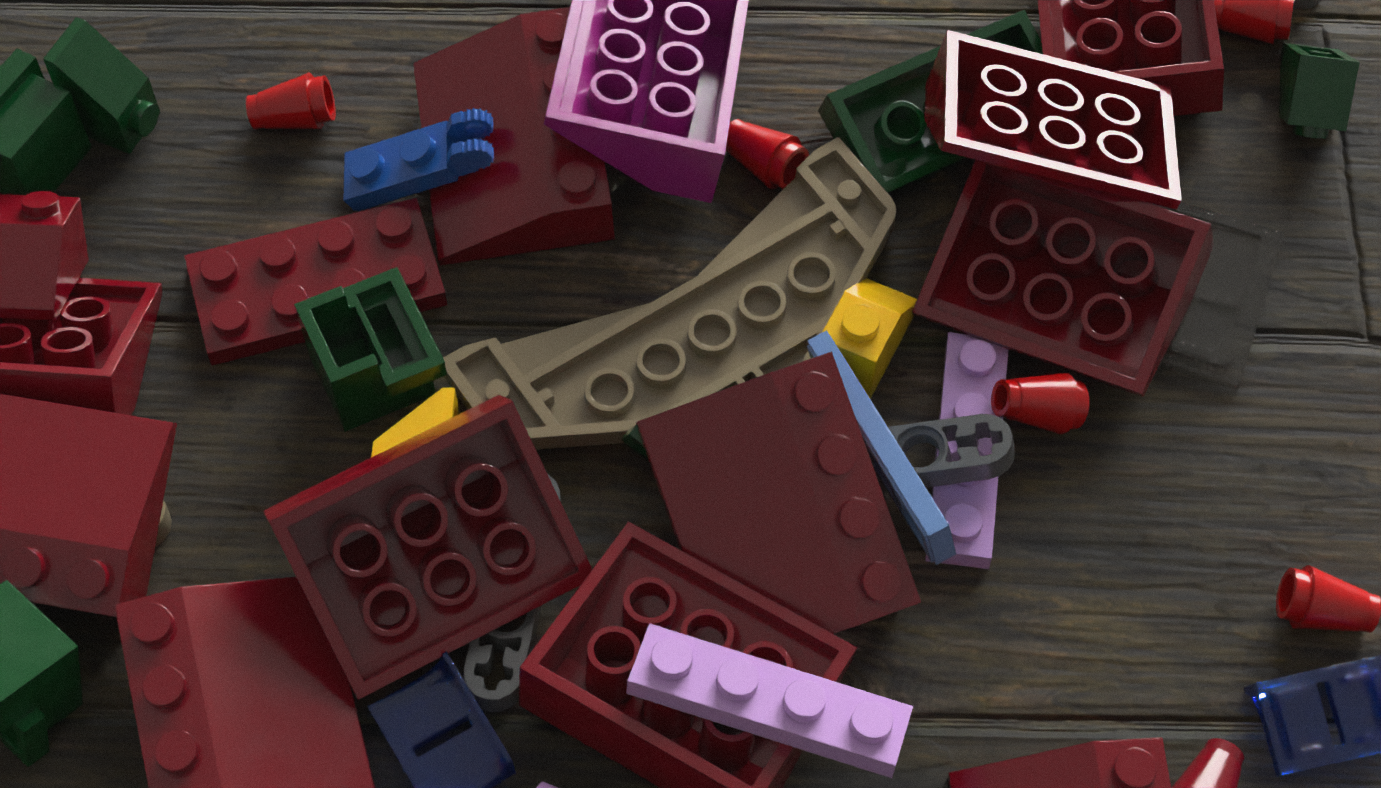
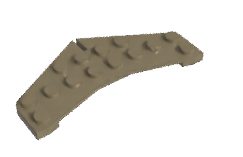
M837 137L814 150L796 168L795 178L697 277L648 304L502 344L494 337L465 345L443 357L447 370V375L443 377L451 388H455L456 395L467 410L497 395L512 400L536 450L624 443L621 439L629 429L636 425L637 421L767 373L811 359L807 349V345H809L807 340L822 333L844 291L868 277L894 230L896 205L891 196L843 141Z

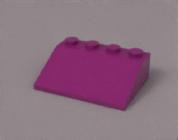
M572 0L544 125L653 191L711 203L726 151L749 0Z

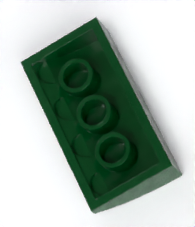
M1025 10L966 34L1043 54L1042 41ZM941 45L827 94L818 109L833 139L839 137L888 194L969 159L968 157L941 151L924 120L925 86Z

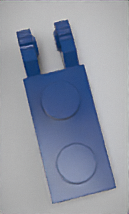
M481 108L467 109L466 112L459 111L451 114L448 121H442L345 152L343 201L354 211H361L458 181V177L479 171V168L485 169L486 166H490V163H493L494 159L492 143L489 144L488 140L484 141L481 139H485L486 136H490V133H493V117H491V113H487V110L484 111Z

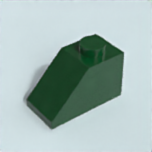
M75 17L43 58L52 83L70 91L89 138L131 154L142 137L148 136L153 131L161 113L149 77L86 20Z
M1283 43L1280 64L1279 117L1287 124L1294 125L1293 134L1326 139L1328 138L1329 130L1346 132L1360 64L1359 61L1339 49Z

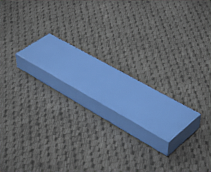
M826 330L807 340L810 358L832 351L873 468L931 563L935 562L937 565L956 555L948 522L828 331Z

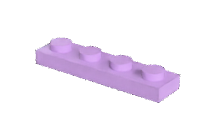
M948 332L939 420L977 414H992L996 416L991 406V394L995 383L1000 379H1006L1008 349L967 334ZM991 438L978 439L979 445L977 449L979 455L986 456L992 454L991 448L993 444ZM948 441L951 461H958L956 441ZM937 448L935 452V460L939 455V450ZM998 477L932 487L931 497L950 526L956 555L941 563L989 569L993 551ZM926 555L925 561L931 562L928 556Z
M650 623L627 680L626 694L889 778L893 776L913 706Z

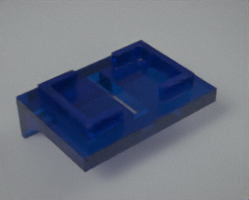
M447 652L442 653L439 662L424 675L368 706L372 717L414 788H491L516 774L511 757ZM469 720L472 725L471 728L417 758L414 753L416 749Z
M1381 655L1261 681L1244 688V692L1251 697L1259 713L1276 776L1381 753ZM1324 682L1341 742L1339 745L1333 746L1316 683Z

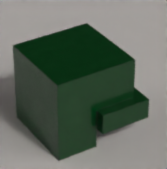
M16 48L0 66V194L27 195L36 191L54 192L89 152L92 146L70 91L46 80L36 57Z
M398 267L345 288L339 286L294 304L309 357L344 432L431 397L436 393L433 380L447 375L445 361Z
M6 580L0 584V741L29 767L50 751L47 730L83 704L78 646Z

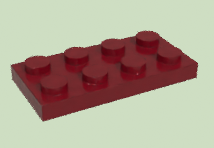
M417 197L184 255L206 351L212 366L305 342L294 304L339 286L345 288L395 267H398L420 312L447 306L446 293Z

